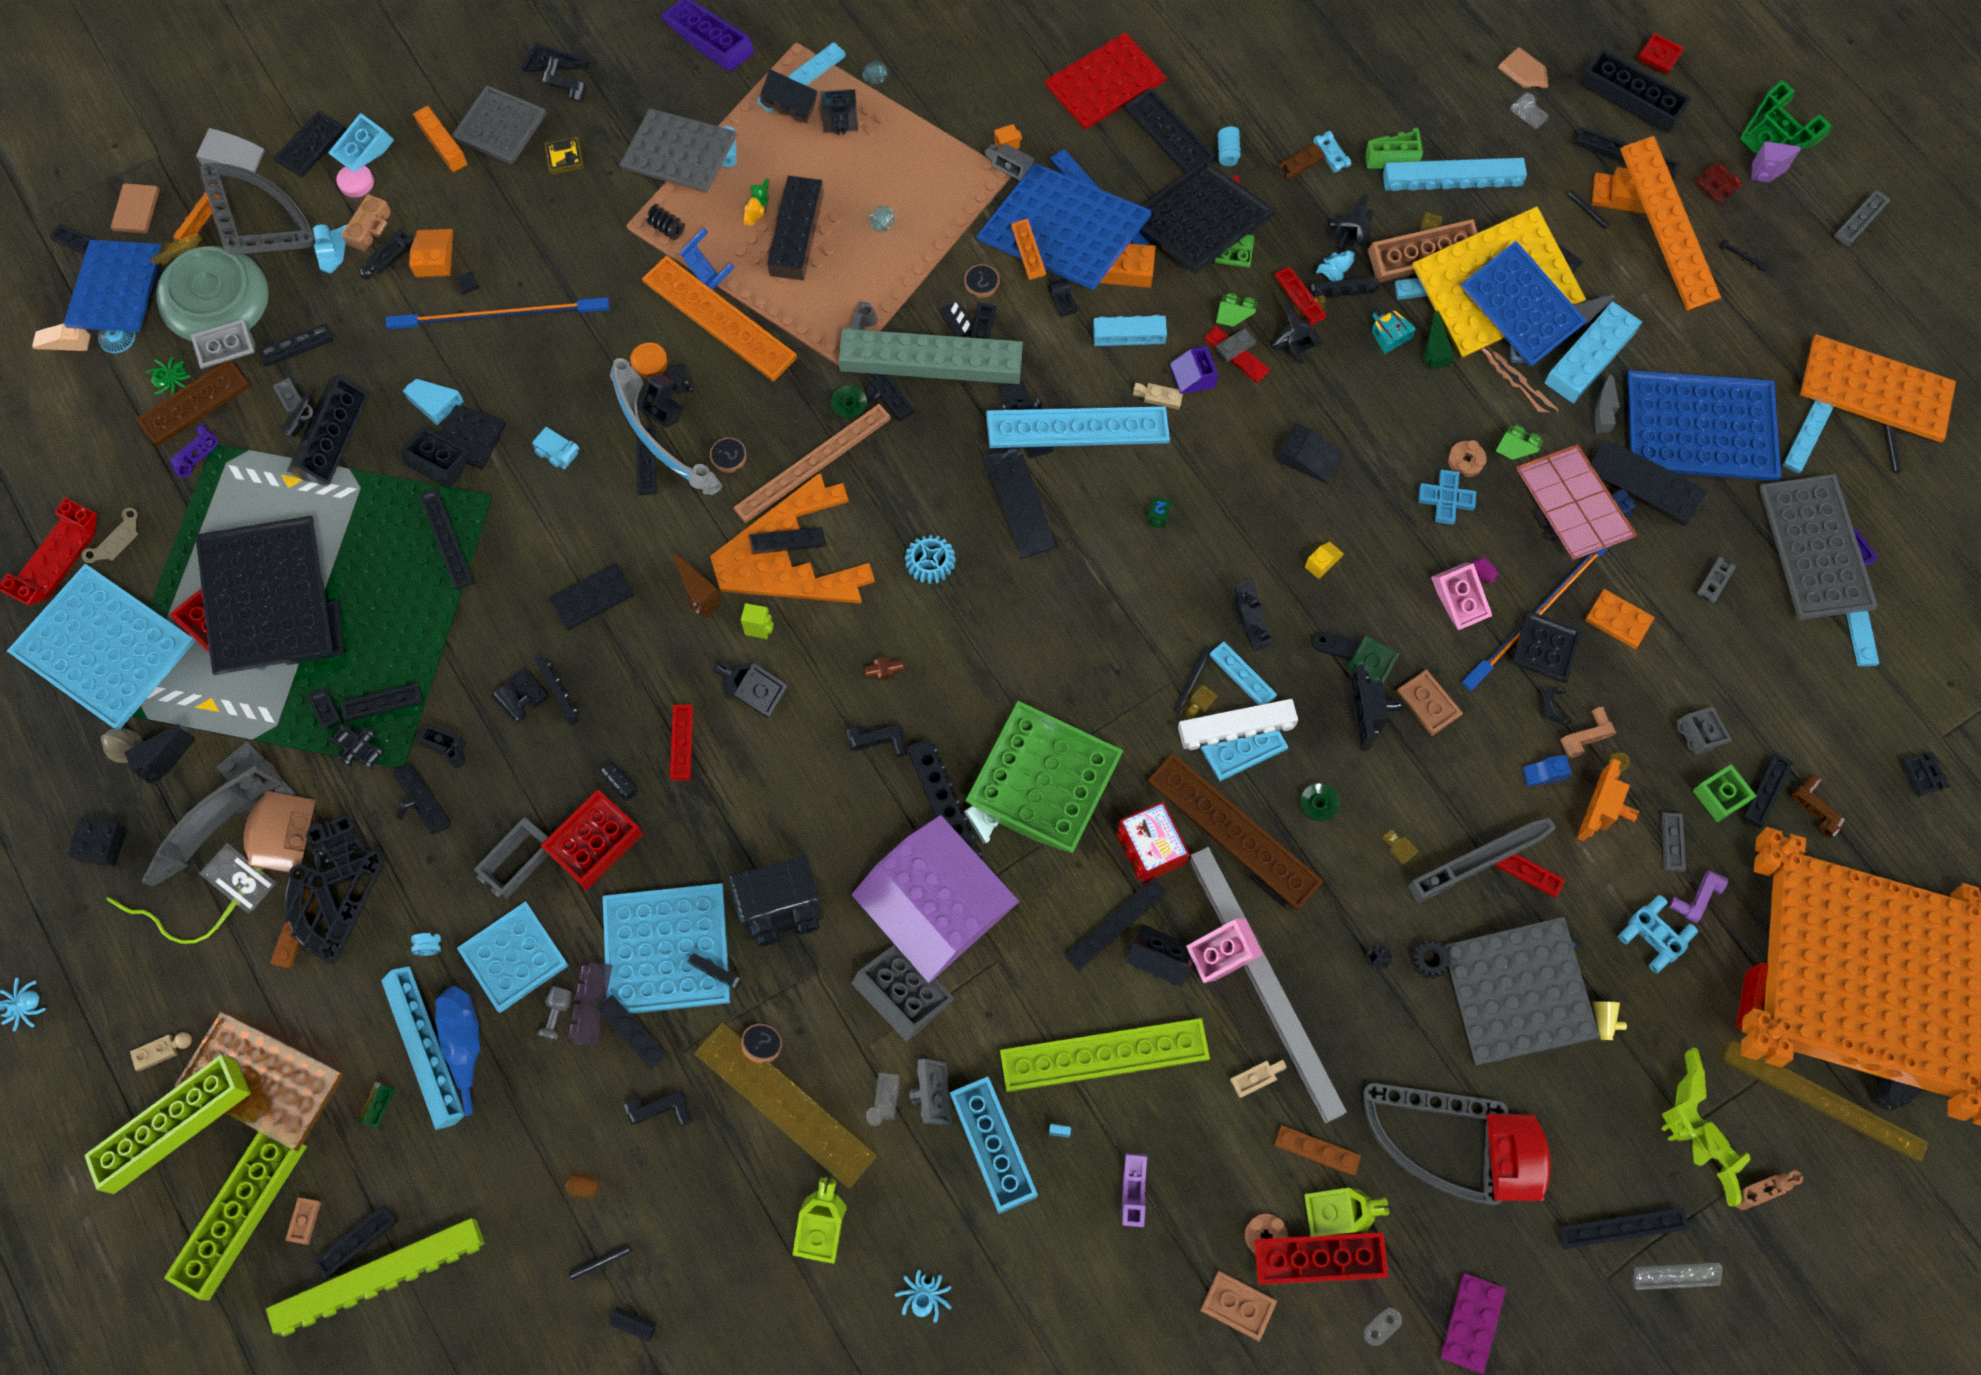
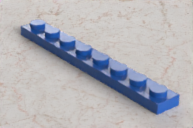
M1064 149L1050 158V162L1061 174L1100 189ZM1139 232L1129 243L1149 245Z

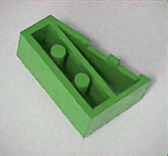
M1415 128L1413 132L1409 133L1400 132L1398 136L1394 137L1385 136L1370 140L1365 155L1367 169L1385 168L1386 163L1420 162L1423 151L1419 129Z

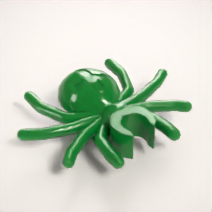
M171 356L167 368L161 361L154 360L163 368L150 369L145 371V374L154 372L151 383L155 387L162 388L156 391L155 395L163 393L170 385L172 387L171 395L175 393V383L183 388L187 386L179 382L191 377V375H187L184 371L185 369L182 366L184 361H180L172 366L174 357Z

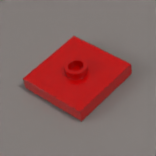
M1654 33L1637 60L1668 75L1683 52L1684 47Z

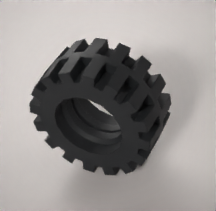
M1435 940L1425 941L1415 949L1412 955V965L1415 966L1414 970L1418 971L1420 976L1424 975V978L1427 979L1429 977L1431 979L1440 977L1450 966V952L1446 951L1447 947L1445 945L1442 946L1439 941L1437 943ZM1426 952H1433L1438 956L1439 964L1437 967H1429L1424 963L1423 956Z

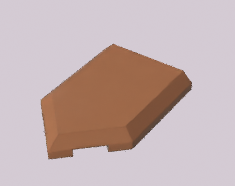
M1520 47L1511 53L1498 67L1499 70L1523 88H1531V86L1548 88L1546 66Z

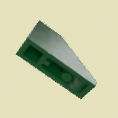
M1435 311L1431 320L1426 349L1423 355L1424 362L1428 364L1429 370L1450 366L1454 358L1439 311Z

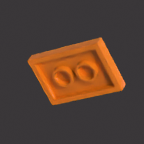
M1603 589L1585 621L1636 649L1655 617Z

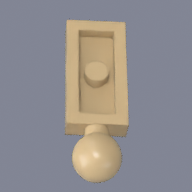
M181 1032L176 1035L175 1039H173V1036L167 1035L130 1051L135 1070L142 1071L178 1055L177 1047L185 1049L190 1046L192 1042L190 1034Z

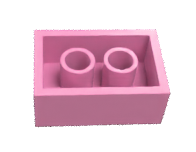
M1246 918L1235 919L1186 946L1203 983L1216 981L1263 955Z

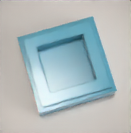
M1050 1125L1049 1135L1070 1138L1071 1128L1069 1126Z

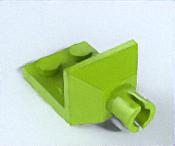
M824 1177L819 1180V1191L814 1192L805 1199L799 1212L793 1256L834 1264L842 1219L847 1206L838 1195L834 1194L836 1180L831 1178L827 1187L828 1178Z
M1344 1188L1305 1194L1311 1236L1367 1233L1375 1221V1216L1389 1214V1208H1379L1380 1206H1388L1386 1198L1372 1200L1359 1189Z

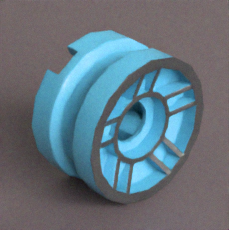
M431 933L413 935L411 937V942L413 943L411 953L418 956L439 954L441 952V947L439 946L441 936L434 934L433 937Z

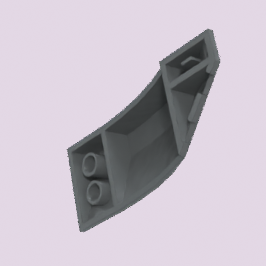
M266 760L255 762L251 768L237 773L234 778L190 810L172 829L157 850L142 879L143 883L154 887L187 867L188 860L224 822L243 807L261 797L266 791H271L281 785L282 781L273 764Z

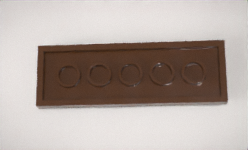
M231 360L226 361L135 419L154 445L158 447L251 386Z

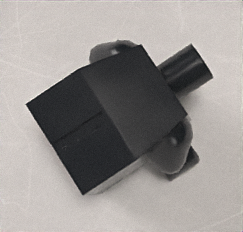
M685 364L667 366L668 379L675 382L671 396L673 391L676 394H681L682 390L686 389L687 393H693L694 386L692 381L688 379Z

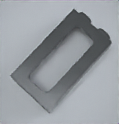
M525 817L474 869L478 874L476 878L484 885L487 883L491 885L492 888L490 890L498 898L502 895L505 899H508L549 856L541 847L506 885H502L493 877V873L528 836H533L541 844L548 839L543 832Z

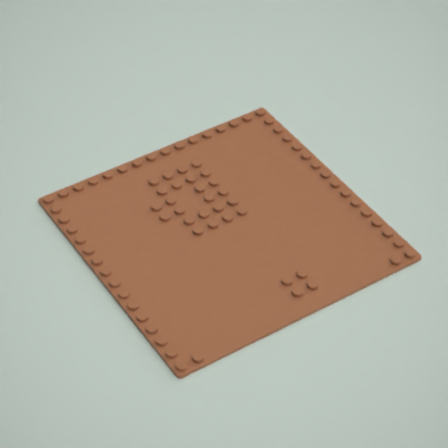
M795 43L771 70L787 77L817 54L799 43ZM834 65L807 85L818 91L815 107L807 124L798 122L789 115H783L776 109L768 113L758 104L757 98L761 95L767 77L766 74L718 126L731 127L737 133L735 141L736 165L733 167L721 166L707 193L666 182L627 224V229L691 270L684 261L680 251L702 228H705L708 234L696 246L718 274L729 263H732L735 267L716 287L839 366L842 329H849V325L854 318V311L857 309L859 302L872 304L878 318L874 326L866 327L865 330L881 331L1012 176L991 166L992 160ZM855 89L858 131H847L844 135H842V132H840V135H837L835 132L824 133L821 91ZM788 175L819 179L823 182L824 194L804 281L769 276L767 266ZM765 178H768L770 180L768 186L769 200L765 217L759 218L753 226L744 225L745 205L751 198V186H762ZM654 204L663 207L665 211L670 212V215L674 214L676 218L681 219V223H685V229L678 239L672 240L669 236L664 235L658 229L656 230L653 226L647 224V213Z

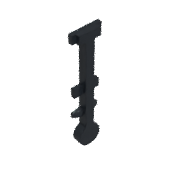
M1727 239L1720 248L1721 250H1724V248L1729 249L1741 256L1740 260L1744 261L1746 259L1751 262L1750 266L1754 264L1758 266L1760 271H1766L1769 267L1768 263L1760 262L1757 258L1749 256L1748 252L1744 253L1730 245Z

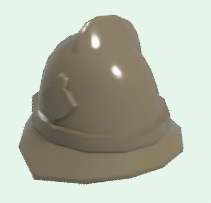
M111 729L101 735L103 751L109 759L119 763H128L124 752L144 742L139 733L130 729Z

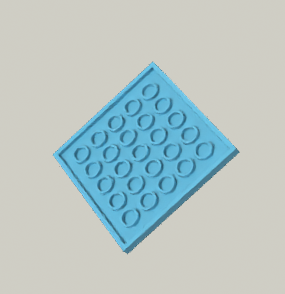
M723 884L603 896L606 999L613 994L630 1014L730 1003L729 986L687 963L690 955L695 953L729 972Z

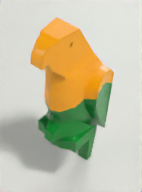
M765 178L762 186H751V198L745 205L744 225L753 226L759 218L765 217L769 200L768 186L770 180L768 178Z

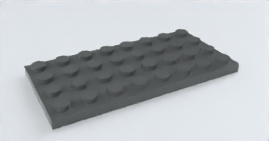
M1836 474L1762 484L1759 488L1798 620L1876 610L1878 605Z

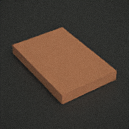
M123 184L111 229L121 232L147 233L160 191L158 186Z
M1427 669L1396 690L1398 696L1431 736L1463 714Z
M1218 1271L1200 1311L1260 1341L1277 1301Z

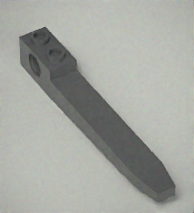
M1550 818L1531 822L1413 880L1408 888L1417 903L1420 904L1452 888L1455 884L1539 843L1553 832L1556 827Z

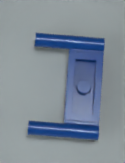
M702 228L680 251V254L697 278L713 290L735 267L732 263H729L719 274L696 246L708 234V231Z

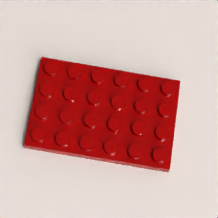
M1125 32L1046 79L1045 86L1080 126L1086 130L1121 109L1125 104L1150 88L1154 89L1164 83L1166 76Z

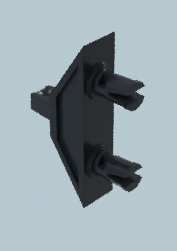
M1251 578L1235 586L1233 607L1253 650L1257 651L1270 645L1272 637L1269 635L1270 632L1267 631L1261 612L1262 604L1259 602L1261 600L1257 598Z

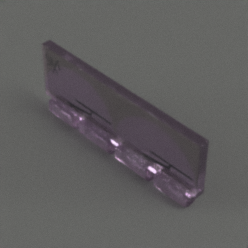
M589 963V966H581L579 980L585 981V985L578 984L575 1000L581 1001V1005L574 1004L571 1021H576L577 1025L570 1024L567 1039L574 1040L573 1044L597 1047L603 1015L596 1008L606 1000L613 965Z

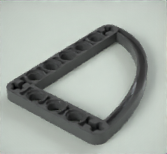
M205 163L201 165V178L223 249L226 253L236 255L310 248L314 245V235L304 214L295 202L274 183L253 171L230 164ZM219 175L247 181L266 191L289 212L300 231L238 236ZM213 182L217 185H209L208 183ZM212 195H220L221 197L215 198ZM217 207H224L225 209H224V210H218V209H216V208H217ZM221 219H227V220H229V221H228V222H221V221H219V220H221ZM228 231L232 232L233 234L226 235L224 234V232ZM284 239H289V240H291L292 242L287 243V242H284L283 240H284ZM265 241H272L274 243L266 244ZM252 242L255 245L249 246L246 243Z
M1371 1083L1366 1086L1363 1091V1106L1370 1130L1384 1151L1400 1167L1423 1183L1451 1196L1489 1206H1496L1502 1202L1492 1201V1197L1488 1196V1193L1493 1191V1186H1488V1183L1493 1185V1180L1489 1176V1171L1492 1168L1486 1112L1488 1104V1109H1495L1498 1106L1502 1114H1508V1108L1503 1102ZM1374 1088L1376 1093H1382L1383 1089H1385L1384 1101L1382 1100L1383 1096L1380 1095L1375 1096L1373 1099L1372 1095L1368 1094V1091ZM1390 1091H1396L1399 1094L1397 1102H1392L1389 1099L1388 1094ZM1411 1094L1419 1096L1420 1103L1418 1105L1410 1103L1409 1096ZM1431 1097L1440 1099L1441 1105L1439 1108L1431 1106ZM1452 1100H1458L1461 1103L1460 1111H1455L1451 1108ZM1473 1103L1481 1105L1482 1112L1480 1114H1475L1472 1111L1471 1106ZM1375 1104L1486 1120L1483 1193L1446 1182L1408 1159L1385 1133L1378 1119ZM1490 1111V1112H1488L1487 1114H1496V1113Z

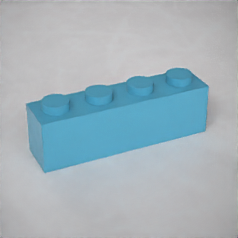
M1138 315L1134 317L1094 318V346L1165 344L1167 337L1166 317L1159 315L1142 317Z

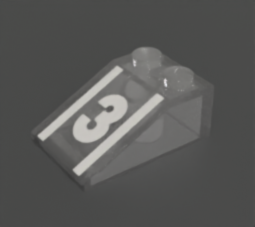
M226 843L199 874L250 914L277 882L259 867L249 866L247 862L249 860L248 857L229 843Z

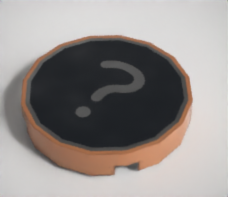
M975 265L965 274V288L976 297H988L993 295L999 287V275L989 265Z
M723 438L713 444L710 450V459L717 470L724 473H732L739 467L744 466L747 452L744 444L739 440Z
M755 1024L747 1028L741 1038L742 1051L747 1058L756 1063L771 1062L779 1055L782 1048V1039L773 1027L766 1024Z

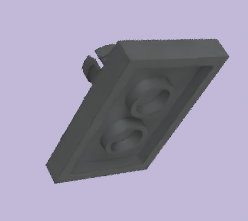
M929 1059L917 1060L920 1088L910 1090L909 1096L910 1099H913L911 1103L913 1105L921 1103V1117L924 1124L952 1125L947 1063Z

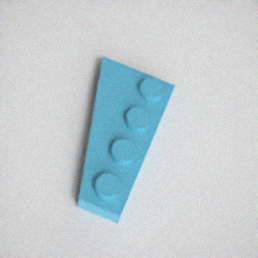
M1280 731L1259 734L1246 739L1240 738L1231 742H1220L1211 746H1201V750L1219 782L1288 749V745Z

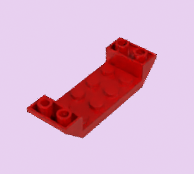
M64 498L54 512L60 518L59 522L19 575L15 577L8 573L0 583V591L28 606L49 598L80 557L82 551L86 549L94 538L97 519L95 512Z

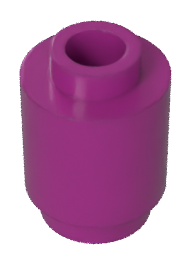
M1485 557L1482 559L1477 558L1473 562L1479 579L1484 583L1487 582L1490 585L1500 575L1497 572L1498 569Z

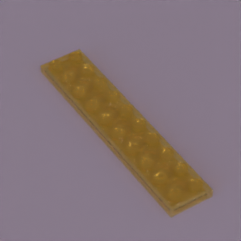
M721 1023L696 1051L695 1055L849 1190L877 1158L871 1150L768 1061L756 1063L747 1058L742 1051L741 1038L724 1023Z

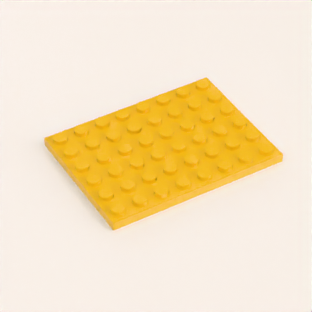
M1538 207L1412 264L1435 311H1439L1443 326L1460 359L1505 338L1460 286L1515 241L1521 245L1572 304H1580L1586 300Z

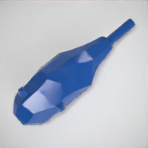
M452 986L436 999L435 1022L441 1053L450 1067L458 1089H461L464 1115L470 1116L473 1115L469 1088L473 1085L475 1063L480 1051L479 1022L471 995L459 987Z

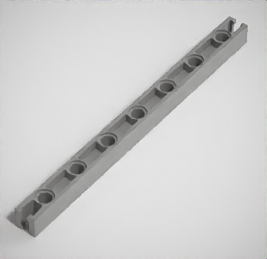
M1209 847L1192 854L1189 862L1222 926L1235 919L1245 918ZM1262 951L1263 955L1247 963L1244 965V968L1326 1124L1344 1115L1347 1111Z

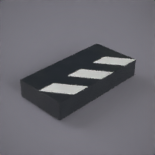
M956 302L940 309L941 315L955 337H964L972 333L973 328Z

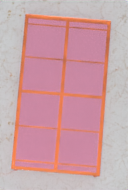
M1578 444L1516 467V470L1573 560L1637 536Z

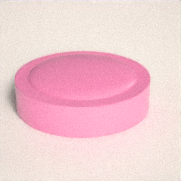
M345 166L337 175V184L344 195L356 198L364 196L372 189L374 179L366 166L361 167L355 172H352Z

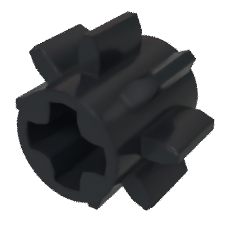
M1377 944V947L1371 946V950L1366 955L1369 962L1368 965H1374L1375 970L1389 968L1388 965L1392 960L1391 950L1385 949V945Z

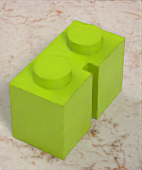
M745 603L741 617L745 635L763 639L768 638V634L772 633L774 626L768 607Z

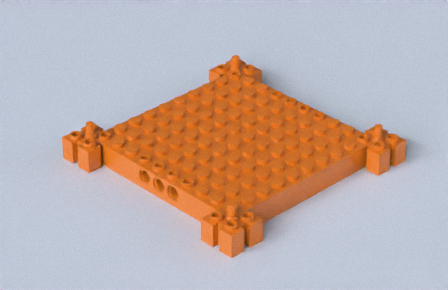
M1766 827L1756 837L1755 851L1760 853L1755 857L1754 872L1767 876L1774 872L1764 1011L1754 1008L1743 1017L1742 1033L1748 1035L1741 1040L1740 1056L1754 1060L1764 1056L1765 1063L1782 1068L1793 1060V1053L1798 1052L1952 1097L1948 1100V1116L1963 1121L1973 1117V1124L1981 1126V892L1979 888L1963 883L1951 892V897L1808 857L1803 855L1806 848V838L1793 834L1785 838L1782 834L1783 831Z

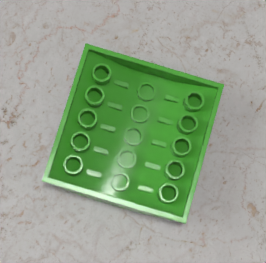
M1017 701L966 802L999 824L1036 842L1073 853L1123 750Z

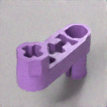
M1708 870L1691 905L1674 897L1670 902L1669 908L1685 915L1686 919L1698 923L1706 909L1712 892L1721 895L1728 884V879Z

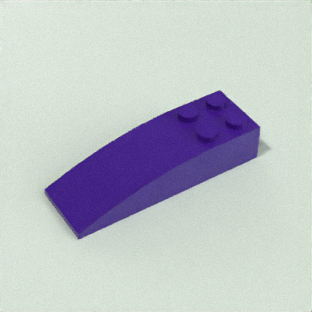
M680 0L661 15L662 19L689 44L729 72L754 53L749 36L692 0Z

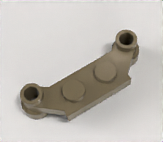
M128 507L122 511L123 522L97 548H87L82 551L81 558L84 562L93 563L96 560L103 559L113 561L138 535L136 532L138 513L134 508ZM131 511L134 516L129 518L126 512ZM86 553H93V558L88 559Z

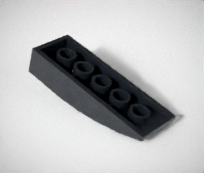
M1604 440L1590 463V467L1599 480L1618 490L1624 489L1630 497L1683 526L1689 524L1708 493L1707 490L1659 464L1607 440Z
M1007 447L985 454V470L1020 558L1023 559L1056 548L1044 509L1020 447Z

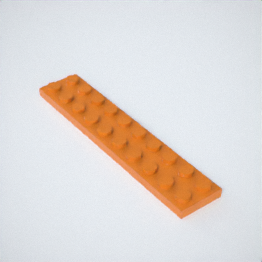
M1652 136L1623 146L1620 151L1686 311L1720 299L1719 291L1655 137Z
M667 255L642 278L643 283L774 382L797 359L796 353Z

